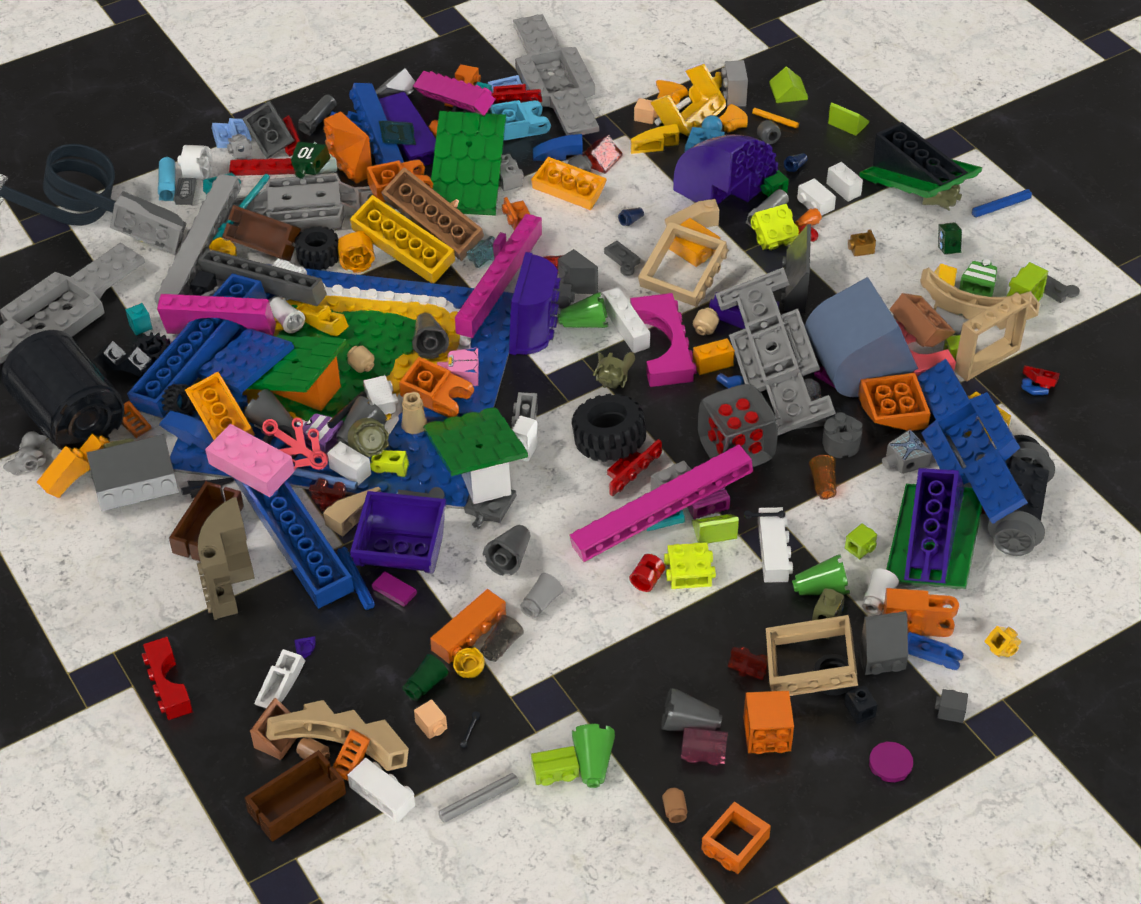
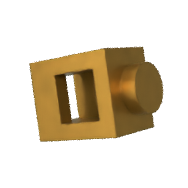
M871 229L867 233L852 234L850 236L848 248L852 250L854 257L875 253L876 239Z

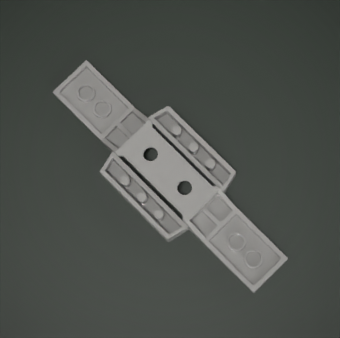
M543 14L514 19V28L527 55L515 59L516 71L522 84H526V90L541 89L542 102L540 103L542 107L549 106L554 109L566 136L599 132V125L585 99L595 95V83L577 48H560ZM561 61H562V63H563V65H564V67H565V69H566V71H567V73H568V75H569V77H570V79H571V81H572V83H573V85H574L575 88H572V86H571V84H570V82H569V80H568V78H567V76H566V74H565V72H564V70H563V68H562V66H561ZM548 72H553L555 74L549 75Z
M337 173L308 175L303 179L298 177L274 178L268 180L266 189L259 192L246 209L301 228V231L313 226L334 229L341 228L344 216L354 215L373 193L369 186L352 187L342 183ZM246 197L236 198L233 205L239 206ZM385 202V204H387L395 210L393 206H391L388 202ZM304 207H309V208H311V209H301V210H299L300 208H304ZM234 222L233 225L238 226L239 223Z
M119 243L71 277L54 272L0 309L4 321L0 325V364L6 361L10 352L21 341L35 333L45 330H59L72 337L102 316L105 312L100 298L105 290L144 264V257L124 244ZM61 295H63L62 298H60L58 301L53 302V301L56 300L58 297H60ZM49 304V307H47V308H46L45 310H43V311H40L41 309H43L45 306H47V305ZM66 306H72L70 310H63ZM35 314V317H33V318L30 319L29 321H25V320H27L28 318H30L32 315ZM39 325L45 326L42 329H36V327Z

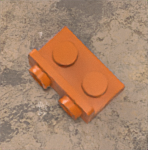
M507 197L504 198V204H502L503 214L507 215L508 224L512 225L515 230L525 214L530 215L523 200L510 203Z

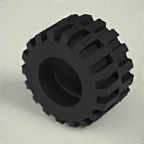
M313 226L309 229H304L303 232L298 233L299 236H296L295 249L297 261L305 269L326 270L329 269L328 267H333L334 263L339 261V239L334 230L328 227Z

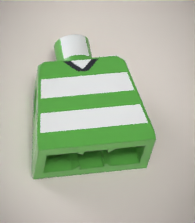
M984 259L982 262L972 261L961 277L959 289L975 295L993 297L997 267L993 266L992 262L988 259Z

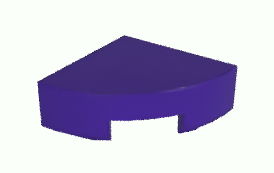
M315 636L295 640L296 653L303 658L308 657L314 651L316 646Z

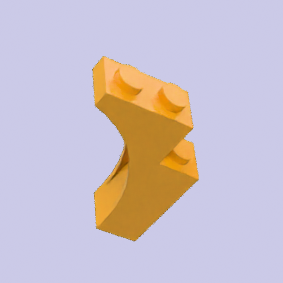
M91 434L80 449L76 447L71 449L65 446L38 479L37 483L46 493L60 498L75 480L91 470L86 452L103 449L104 444L110 441L102 435L98 437Z

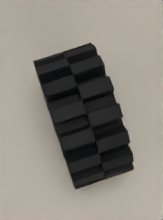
M173 384L164 390L166 394H162V398H165V400L161 402L165 404L162 408L167 410L166 414L170 411L188 416L194 414L192 411H196L185 391L190 386H187V384ZM179 394L182 398V405L180 408L177 404V398Z

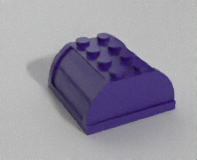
M525 252L511 301L509 354L512 355L533 354L545 349L549 341L554 338L555 330L553 328L557 327L558 317H555L559 309V304H556V302L559 300L560 291H557V289H559L561 278H558V270L549 260L533 255L530 252Z
M367 491L350 551L355 565L419 570L433 574L443 539L446 499Z

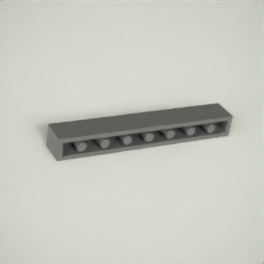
M207 249L198 259L201 270L216 274V279L226 281L231 274L259 280L266 293L318 306L327 295L322 279L211 249Z

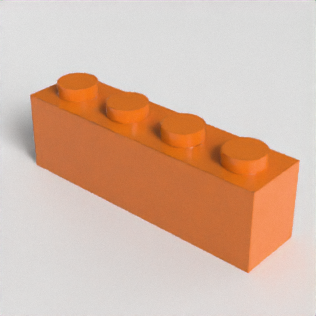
M489 589L485 590L430 638L431 651L450 664L458 651L473 646L479 637L488 633L495 623L505 617L506 602Z

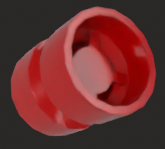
M644 554L629 576L631 584L640 591L650 592L665 571V564L659 557L653 554Z

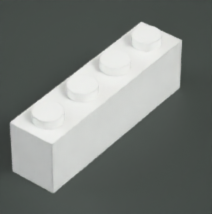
M616 287L602 292L607 315L631 351L636 353L650 348V331L621 289Z
M783 507L759 508L758 513H775L783 511ZM787 515L784 518H779L778 516L758 517L764 582H788L789 574L793 573V563L789 562L788 559L791 558V547L787 546V543H789V531H785Z

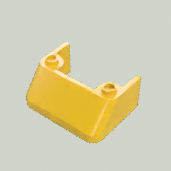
M705 64L685 71L693 86L689 89V97L692 103L683 112H679L670 95L650 102L664 125L677 124L679 132L686 136L690 135L692 127L702 128V122L707 116H717L726 106V100Z

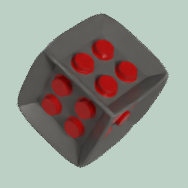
M743 384L713 393L702 399L699 406L698 433L710 459L737 445H740L752 459L753 467L773 458L777 446V421L769 404L754 385Z

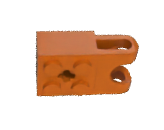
M399 160L367 167V181L373 196L384 203L386 201L381 192L404 167L421 181L427 183L431 189L433 188V182L429 176L424 175L425 166L421 160L403 163Z
M421 357L416 359L399 382L401 397L406 393L417 392L420 394L424 407L448 418L459 414V405L453 398L468 399L474 393V387L471 382L451 374L450 370Z
M886 588L882 615L906 611L908 633L912 632L921 636L949 637L954 632L955 624L952 618L958 613L959 602L955 597L928 594V591ZM951 605L952 608H944L943 606ZM944 624L948 628H942L940 625Z

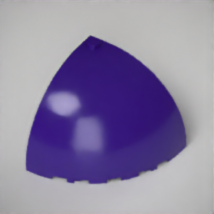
M723 135L707 139L691 147L681 155L674 171L673 190L695 203L716 199L718 205L730 194L748 202L762 191L761 185L764 184V179L775 175L776 171H778V162L774 159L776 153L772 152L773 148L769 144L749 136Z

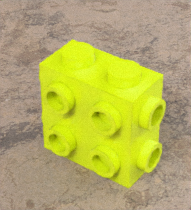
M787 204L755 212L752 216L751 226L755 229L757 242L763 250L768 248L769 250H774L782 244H785V246L791 245L799 235V229L794 224L792 211L788 209Z
M708 543L667 545V553H664L665 566L668 565L666 580L670 581L671 589L712 587V578L716 577L715 566H711L713 553L712 550L709 551Z

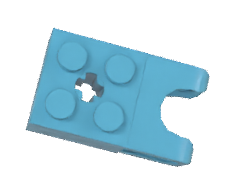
M520 100L492 104L489 114H506L504 140L545 134L551 128L548 118L540 116L543 107L539 101L520 103Z

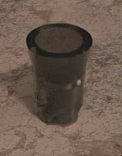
M501 615L496 626L484 641L480 652L489 661L496 662L524 634L522 626L512 617Z

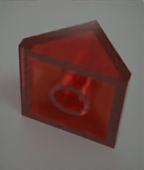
M607 135L595 141L583 153V156L586 155L591 161V169L606 174L622 157V152L611 137Z

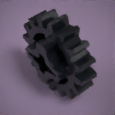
M150 332L149 336L143 334V338L137 337L138 342H133L131 350L139 347L155 362L171 343L170 339L166 338V335L160 336L159 332L153 335V332Z

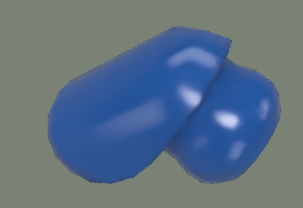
M720 373L716 378L718 382L727 388L745 384L743 376L740 375L727 377Z
M1030 378L1022 380V389L1031 395H1048L1049 388L1033 385Z

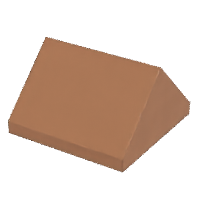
M276 698L272 700L250 730L255 749L277 759H282L297 738H283L271 741L267 738L268 718L291 713Z

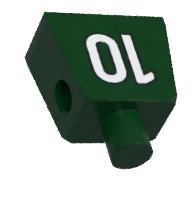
M297 142L291 158L296 177L303 179L306 174L317 175L331 156L326 145Z

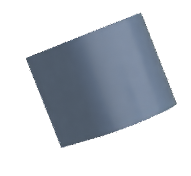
M868 277L822 302L812 311L806 321L805 329L813 351L836 390L844 396L859 397L860 379L909 374L918 369L898 323Z

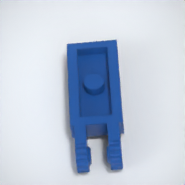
M912 632L908 633L909 655L939 665L943 664L947 669H959L960 663L957 660H962L964 656L961 650Z

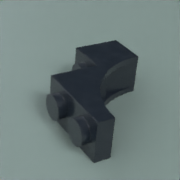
M114 341L104 346L93 359L105 372L122 370L140 378L154 363L139 347L125 353Z

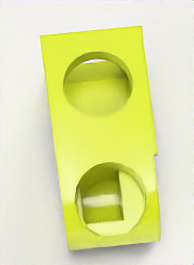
M383 450L381 454L372 456L370 462L372 471L376 473H397L398 477H405L409 466L406 451Z

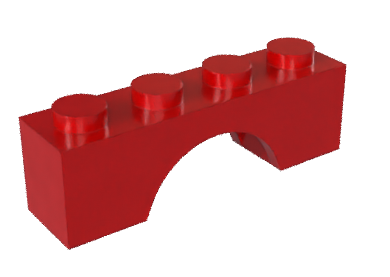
M168 637L143 644L145 653H142V658L145 666H150V669H147L150 681L155 680L156 684L152 685L155 696H160L161 701H158L161 714L166 713L167 719L171 720L192 713L193 710L185 685L172 683L165 679L167 672L176 665Z

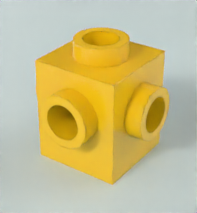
M996 626L984 642L996 656L1010 657L1018 651V646L1022 641L1017 637L1018 633L1011 627Z

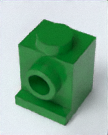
M778 170L775 175L764 179L761 190L768 197L778 189L787 193L789 179Z

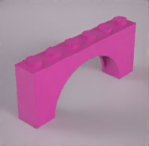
M673 293L630 298V304L643 323L662 330L672 344L664 355L647 361L646 375L649 386L655 387L693 382L694 374L697 373L696 364L692 363V350L688 349L689 340L688 337H685V326L681 325L682 315L681 312H678V301L674 300Z
M160 294L157 307L167 334H180L189 322L200 318L225 319L238 323L247 329H253L274 336L276 327L268 299Z

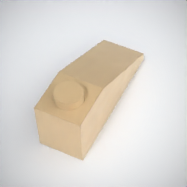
M716 199L698 201L665 219L666 227L669 222L680 225L689 218L705 228L719 226L720 210Z
M375 487L367 491L381 492V488ZM367 491L338 500L332 506H329L323 513L325 526L343 537L359 522Z

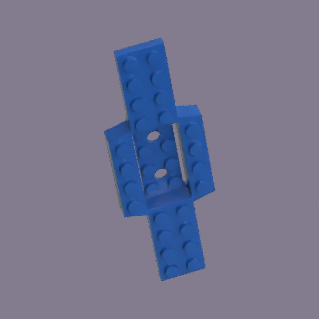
M947 359L917 376L925 400L936 419L921 433L939 468L943 470H959L963 484L970 482L992 524L1027 504L1026 498L1006 464V460L1020 449V446L988 392L969 399ZM978 417H979L980 420L982 421V423H983L985 429L987 430L989 436L991 437V439H992V441H993V443H994V445L996 446L997 449L994 448V446H993L992 442L990 441V439H989L987 433L985 432L983 426L981 425V423H980ZM972 431L969 437H963L966 432ZM946 435H950L955 447L957 448L962 460L966 465V468H963L959 458L957 457ZM985 454L984 457L976 461L979 455Z

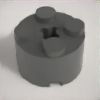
M842 412L836 413L835 416L829 418L825 422L822 439L825 452L836 458H842V456L847 455L852 457L857 454L861 444L862 423Z

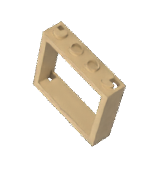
M669 222L638 276L640 287L659 294L673 293L674 299L698 307L700 301L705 298L707 288L712 286L713 277L716 273H719L723 259L727 258L729 251L727 249V242ZM676 236L716 250L693 292L653 278Z
M1015 293L963 323L954 372L965 381H968L1019 351L1030 302L1019 293ZM1008 318L1004 337L975 354L978 335Z
M849 615L766 628L771 691H789L790 696L858 686ZM845 635L849 666L778 677L776 645Z

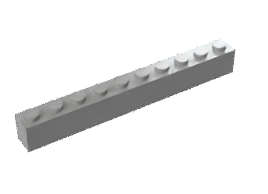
M218 174L216 180L213 181L212 188L207 193L204 204L201 205L191 229L187 232L185 241L182 242L172 266L168 269L166 278L162 280L161 287L155 294L154 300L157 307L160 294H189L191 290L190 282L195 278L198 271L201 270L198 259L209 249L213 237L218 232L221 224L225 222L241 190L238 177Z

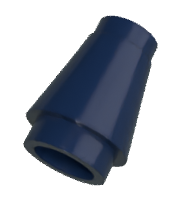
M801 153L788 156L784 161L785 169L789 172L797 171L807 162V155Z
M641 207L622 210L618 215V220L621 225L630 226L644 216V211Z

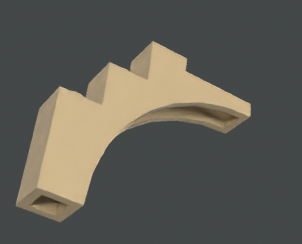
M929 267L923 269L920 279L922 287L926 288L932 299L935 300V311L938 306L956 315L962 313L963 317L969 320L1010 297H987L962 291L939 278ZM1031 291L1020 294L1030 302L1027 320L1038 316L1040 303ZM1008 318L996 325L999 330L1006 328Z
M324 700L304 704V708L301 711L270 717L267 720L266 736L270 741L283 738L305 737L325 739L344 744L350 730L353 729L370 739L366 754L376 760L386 771L407 766L409 748L386 720L365 724L355 710L334 714ZM355 740L353 741V743L357 746H361L360 743L356 742Z

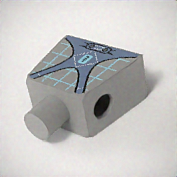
M909 430L888 444L886 457L882 458V463L886 469L895 466L900 473L904 474L918 470V468L929 467L932 453Z

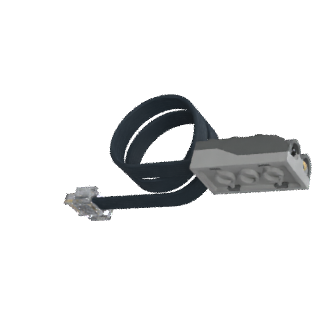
M66 144L52 150L47 157L43 190L53 203L62 208L78 212L93 210L91 212L71 213L5 186L4 183L8 181V177L0 174V205L4 199H7L64 224L73 226L88 225L97 221L106 211L113 213L110 228L174 255L181 245L184 237L183 232L186 227V222L182 221L176 213L125 191H122L117 201L112 200L111 194L115 178L114 166L104 153L89 146ZM71 156H73V157H81V158H85V159L91 160V161H93V162L99 164L101 167L104 168V170H103L102 168H100L99 166H97V165H95V164H93V163H91V162L85 161V160L72 159V158L62 159V160H58V159L63 158V157H71ZM77 171L88 174L100 181L105 190L98 194L67 181L56 173ZM51 184H52L55 188H57L58 190H60V191H62V192H64V193H66V194H68V195H71V196H73V197H75V198H71V197H68V196H66V195L61 194L60 192H58L57 190H55V189L51 186Z

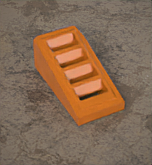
M130 401L124 403V415L129 412L131 414L123 417L121 424L135 438L152 429L151 425ZM139 421L138 424H136L135 426H132V424H134L135 422ZM142 425L144 426V427H143L142 429H140L139 431H136V430H135V429L139 428V427L142 426Z
M353 729L350 730L333 765L342 778L347 781L348 774L363 761L370 742L369 738ZM355 740L356 742L360 743L361 746H357L353 743V741ZM350 749H352V750H354L355 752H357V754H354L353 752H351Z

